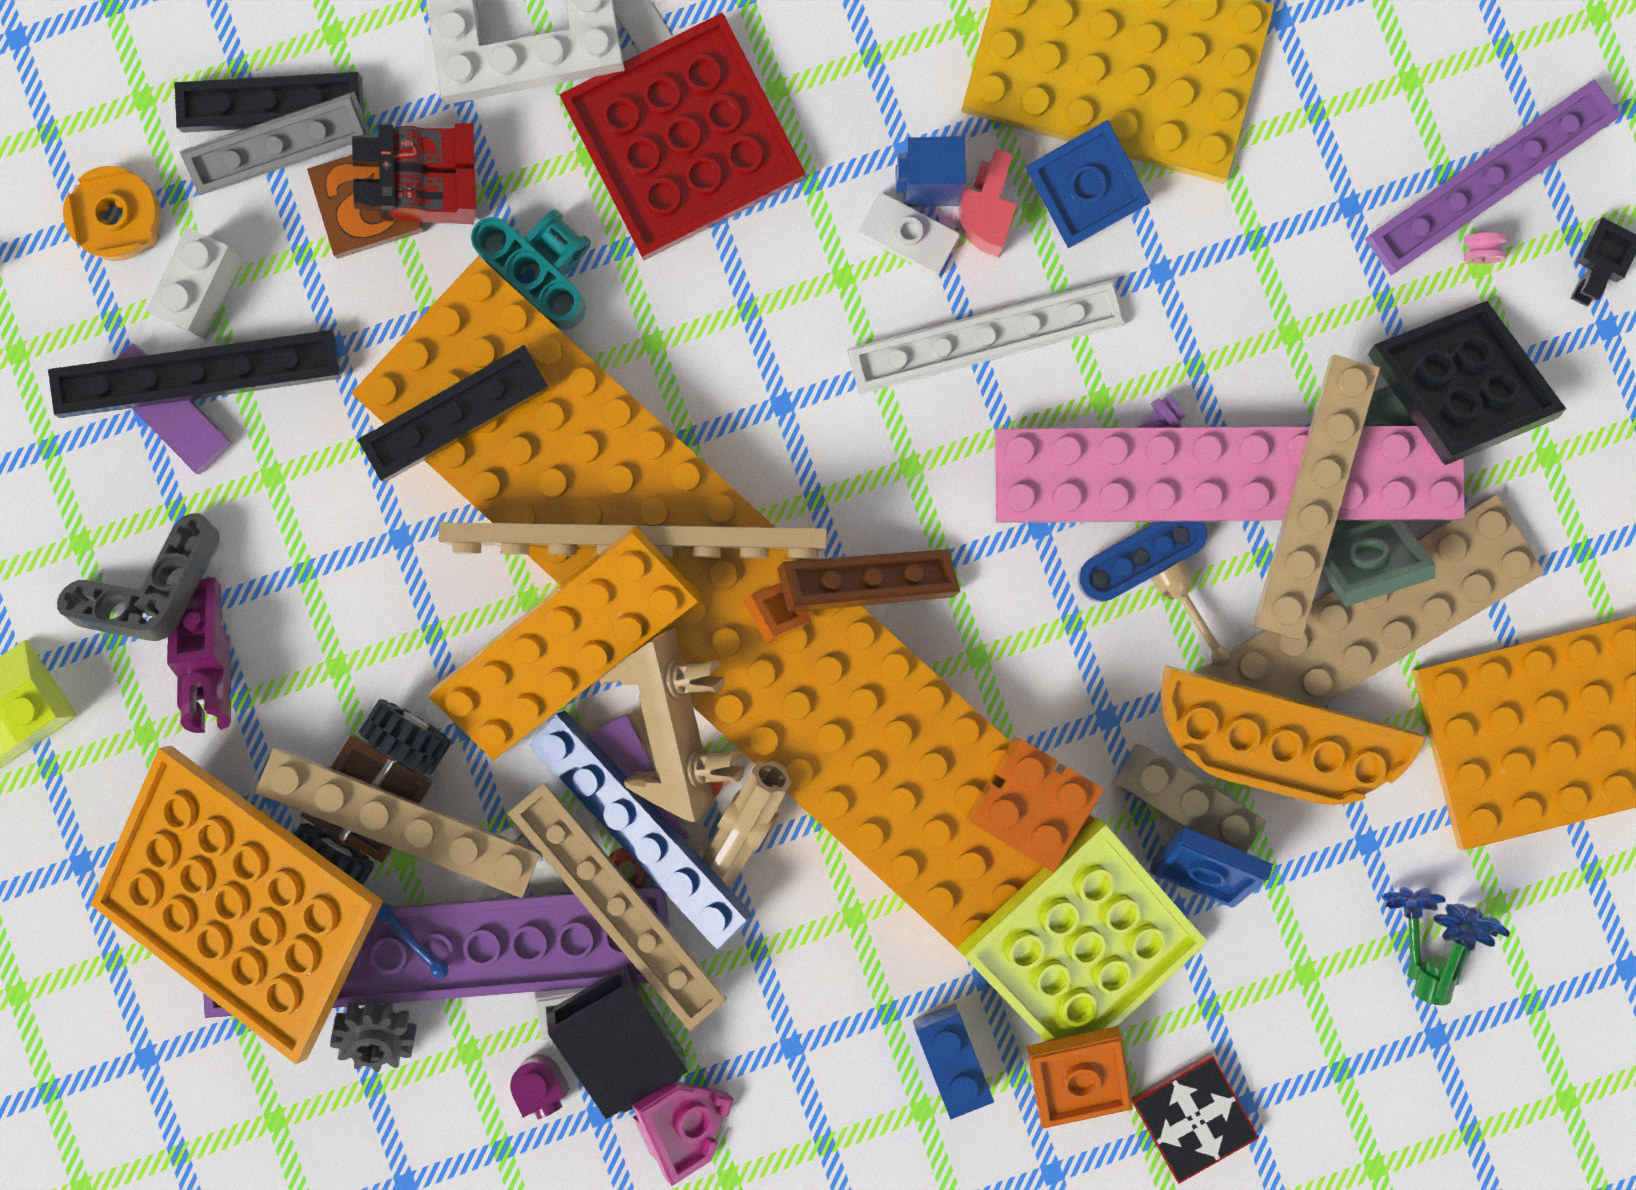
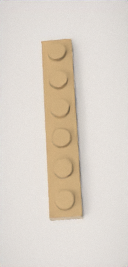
M1335 354L1329 358L1252 625L1254 628L1295 640H1302L1380 367Z
M278 747L272 749L255 790L256 794L519 898H523L541 855L538 850Z
M546 782L542 783L507 813L689 1031L694 1029L726 1001L727 997Z

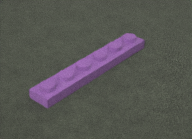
M1593 79L1367 236L1365 240L1392 276L1618 119L1621 115L1596 80Z

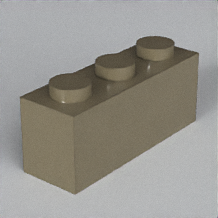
M1134 745L1112 781L1119 788L1179 825L1246 853L1266 822L1260 816L1144 745Z

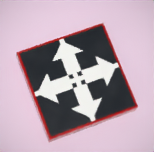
M1211 1053L1131 1098L1136 1111L1178 1184L1259 1139L1257 1132Z

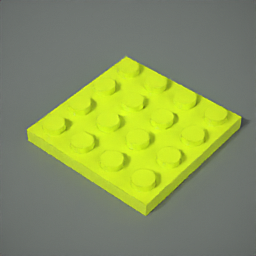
M1097 817L1074 839L1054 873L1043 867L957 949L1046 1042L1119 1026L1193 957L1207 941L1109 827Z

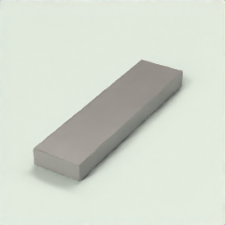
M353 91L185 148L180 151V155L200 196L351 145L352 136L371 134Z

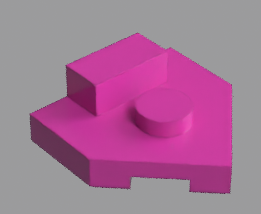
M673 1080L632 1105L636 1114L633 1118L650 1155L658 1162L665 1180L671 1186H674L712 1161L718 1144L715 1139L723 1117L728 1116L734 1098L729 1093Z

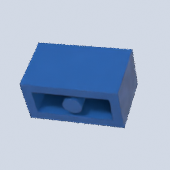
M965 136L908 137L905 153H897V165L895 166L896 193H904V204L908 207L959 206L966 185Z
M956 1003L913 1020L915 1031L950 1120L994 1103Z

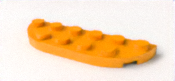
M1169 665L1165 666L1161 685L1162 713L1167 729L1175 744L1198 767L1215 777L1230 782L1323 805L1358 802L1366 799L1365 794L1377 789L1387 781L1391 784L1395 782L1415 760L1425 741V737L1418 732Z

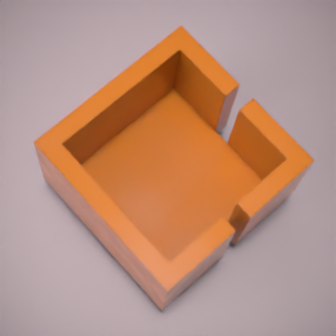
M1014 736L993 771L995 775L1004 779L1005 782L1001 788H998L987 781L966 818L972 824L1054 873L1104 788L1063 764L1059 763L1056 770H1053L1058 762L1056 759L1023 739Z

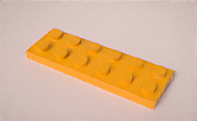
M635 525L434 686L428 697L494 761L698 603L700 593Z

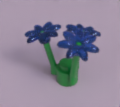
M1401 887L1399 892H1387L1382 895V899L1387 901L1385 908L1404 907V916L1408 918L1410 964L1407 976L1416 980L1414 994L1422 1001L1430 1004L1448 1005L1452 1001L1455 986L1459 984L1462 969L1470 952L1475 950L1476 941L1486 946L1494 947L1496 943L1492 936L1497 937L1498 934L1505 937L1510 936L1509 930L1501 925L1500 920L1494 917H1484L1480 909L1476 907L1469 908L1460 903L1454 905L1447 904L1445 908L1447 914H1436L1433 920L1439 925L1447 927L1442 934V938L1454 941L1448 959L1441 956H1429L1426 962H1421L1419 918L1423 917V909L1438 910L1437 903L1445 902V897L1439 894H1432L1429 888H1422L1413 893L1411 889Z

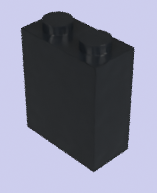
M628 964L546 1011L549 1037L605 1119L612 1117L618 1112L624 1113L633 1109L632 1105L671 1081H678L683 1074L688 1072L683 1048Z

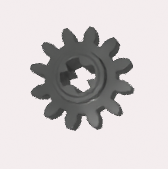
M368 998L365 1006L362 1008L350 1002L348 1003L346 1014L336 1013L330 1047L339 1049L338 1060L352 1058L354 1060V1069L357 1070L367 1066L372 1067L375 1072H379L381 1066L386 1063L394 1068H398L400 1057L410 1058L412 1056L417 1024L408 1022L410 1014L408 1010L395 1013L393 1011L394 1004L391 1001L384 1005H379L372 998Z

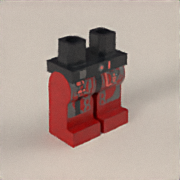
M454 123V128H420L416 126H398L393 128V125L378 124V134L352 136L353 166L379 167V179H353L354 209L380 212V221H394V219L413 222L474 225L476 187L473 123Z

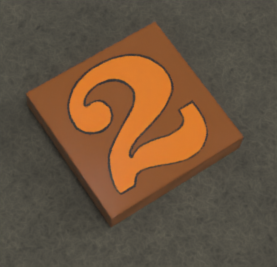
M352 155L307 169L333 255L337 259L424 232L422 222L394 219V221H380V212L354 209L353 179H379V167L353 166Z

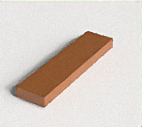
M949 549L787 561L777 568L788 612L953 598L960 592Z

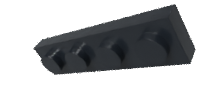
M359 72L174 82L176 128L182 133L244 129L353 91L364 115L363 83Z
M523 345L357 440L380 481L385 483L548 391L550 388L528 349Z

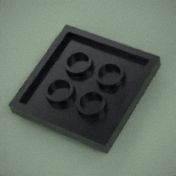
M1488 301L1374 344L1368 354L1374 365L1380 367L1379 372L1444 465L1559 419L1567 409Z

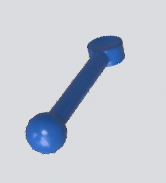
M383 903L376 915V920L387 922L430 966V973L434 978L442 979L446 977L449 971L447 963L442 960H436L395 918L392 905Z

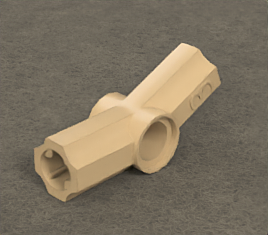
M758 761L741 791L738 790L717 825L720 829L702 857L707 865L730 889L736 882L754 849L756 851L759 849L779 815L776 811L780 808L793 783L787 775V769L775 761L769 763Z

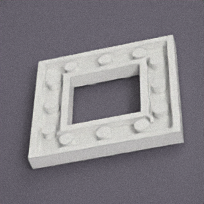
M426 0L442 101L447 105L625 71L613 0H565L570 29L482 45L475 0Z

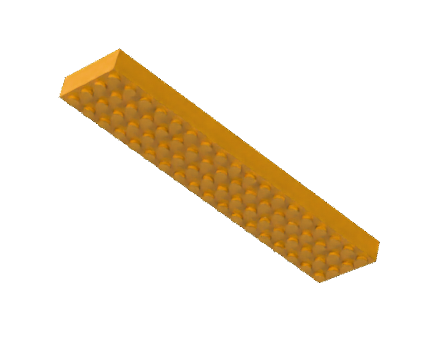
M479 256L351 392L355 398L385 424L525 345L550 389L424 460L492 523L776 528ZM530 546L528 556L561 585L596 557V547H577L576 556L548 555V547ZM673 549V557H666L700 593L698 603L645 644L669 627L675 626L683 664L719 661L722 666L709 676L724 677L723 688L719 692H690L693 708L755 765L758 761L762 763L775 761L787 769L789 779L793 782L789 788L788 795L956 949L1043 868L1042 865L972 824L966 818L987 781L998 788H1001L1005 782L1004 779L995 775L993 771L1011 742L864 607L854 606L807 611L812 621L804 628L766 644L744 601L754 593L781 583L777 568L783 562L800 560L788 559V551L769 550L768 559L740 558V550H721V558L692 557V549ZM1090 814L1077 836L1095 820Z

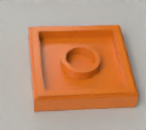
M1118 1026L1026 1046L1038 1117L1042 1129L1133 1110L1123 1039Z

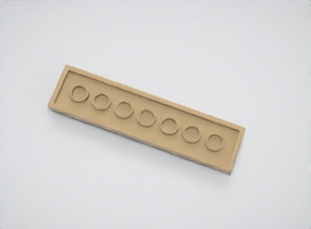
M1497 494L1491 495L1465 511V519L1449 520L1417 539L1435 563L1434 579L1347 607L1344 606L1334 589L1313 601L1302 640H1295L1263 630L1229 650L1230 659L1225 665H1216L1213 661H1210L1194 672L1322 706L1545 573Z

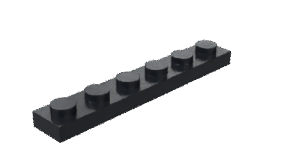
M333 330L48 369L53 412L58 418L341 379L337 345Z

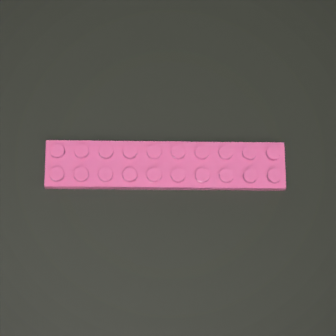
M1363 426L1336 521L1465 519L1464 458L1444 465L1418 426ZM1310 427L995 429V523L1283 521Z

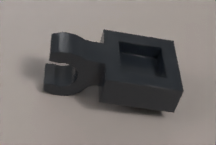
M1603 217L1595 221L1576 260V263L1588 269L1578 281L1570 299L1587 307L1592 299L1598 301L1601 298L1608 279L1616 283L1624 279L1636 255V234Z

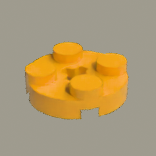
M118 166L97 167L85 172L78 179L80 183L75 187L73 193L67 194L63 205L65 227L70 237L88 253L104 260L121 261L135 257L144 249L152 248L159 238L158 229L161 223L160 203L155 191L138 175ZM115 202L118 208L123 209V214L119 221L112 225L110 221L102 219V213H107L110 209L109 204Z

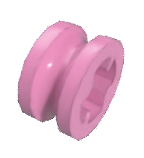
M1485 232L1465 236L1464 245L1469 247V251L1464 254V262L1491 264L1507 260V252L1502 250V245L1507 243V235L1497 232Z

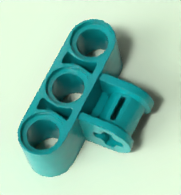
M557 209L546 214L524 238L500 218H483L476 223L471 233V242L482 260L557 328L570 329L581 323L586 311L585 302L576 287L565 275L589 249L591 240L587 236L580 237L562 220L563 214ZM496 233L506 235V243L502 249L496 252L485 250V243L488 237ZM555 235H557V236H558L561 240H563L567 245H563V244L555 237ZM536 264L540 266V273L535 281L528 284L519 282V272L525 265ZM570 295L573 297L574 304L568 313L563 315L552 313V303L558 296Z

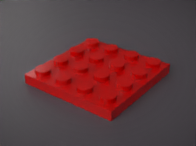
M723 12L624 61L625 71L594 76L559 94L643 261L806 179V173Z

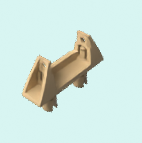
M672 626L645 644L599 680L601 685L621 682L622 685L638 684L640 691L639 699L656 771H636L624 781L625 787L682 819L696 822L715 804L710 782H739L744 775V766H732L742 756L738 751L704 754L690 692L721 691L724 685V677L709 675L722 665L717 660L705 663L683 664L675 626Z

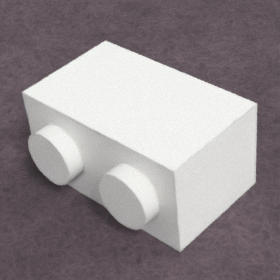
M186 226L146 311L166 322L206 339L245 257L230 246Z

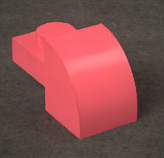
M995 149L991 163L983 160L981 162L974 188L981 189L982 192L964 188L958 208L959 222L966 238L982 252L995 257L1000 256L1017 205L1016 203L999 198L1013 154Z

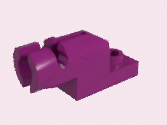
M216 577L200 580L178 626L168 636L167 665L177 677V706L180 710V724L185 730L193 733H205L204 710L207 714L217 717V726L220 730L229 727L231 723L230 640L221 626V585ZM204 700V710L197 701Z

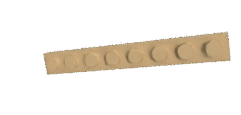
M439 522V542L453 545L452 553L481 554L482 546H500V554L529 555V547L535 546L548 547V555L576 556L577 547H596V556H598L635 525ZM636 525L665 557H673V549H692V557L721 558V550H740V558L768 559L769 550L788 551V559L813 560L817 558V551H826L827 529Z

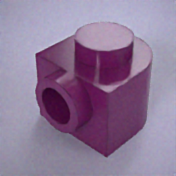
M534 1055L525 1059L514 1072L510 1082L512 1097L522 1117L524 1118L534 1113L537 1120L545 1118L562 1108L563 1105L560 1099L564 1098L570 1089L558 1064L552 1058L544 1055Z

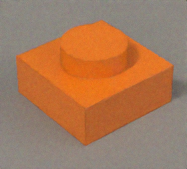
M781 583L754 593L744 601L766 644L804 628L812 621L807 611L788 612Z

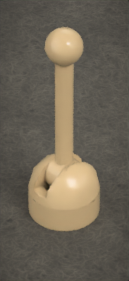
M1180 561L1151 578L1157 591L1164 597L1171 600L1180 599L1210 647L1212 661L1220 666L1228 663L1230 659L1229 651L1219 646L1187 595L1192 586V577L1185 563Z

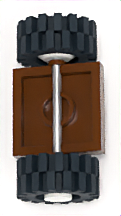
M379 699L359 730L360 736L368 740V742L351 733L330 768L420 804L433 783V780L423 774H433L452 742L444 733L436 730L437 728L424 722L422 718L414 716L410 711L404 708L401 709L392 702L389 703L384 699ZM304 812L301 813L300 817L311 822L314 826L310 823H301L294 836L361 885L365 883L375 867L374 862L369 860L370 857L383 863L392 849L388 845Z

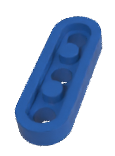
M1156 522L1087 560L1079 570L1078 585L1081 592L1092 601L1106 602L1196 554L1203 548L1207 539L1205 523ZM1177 527H1182L1188 532V540L1184 544L1178 543L1173 537V532ZM1136 549H1142L1147 552L1149 559L1146 565L1141 566L1134 562L1133 553ZM1096 571H1103L1107 574L1109 581L1106 587L1100 588L1093 583V574Z

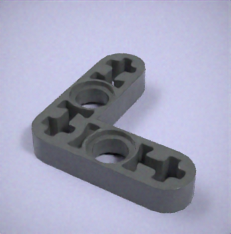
M191 513L183 516L173 526L141 590L88 580H77L67 585L59 594L57 609L61 615L78 627L148 641L163 640L171 635L178 626L218 546L220 539L219 531L201 514ZM179 568L184 569L181 578L177 582L166 585L167 579L172 572ZM89 600H91L94 603V606L92 608L87 604L81 603H87ZM121 602H126L124 611L118 617L110 619L109 616L113 608ZM143 612L147 616H152V618H149L148 621H146L144 618H142Z

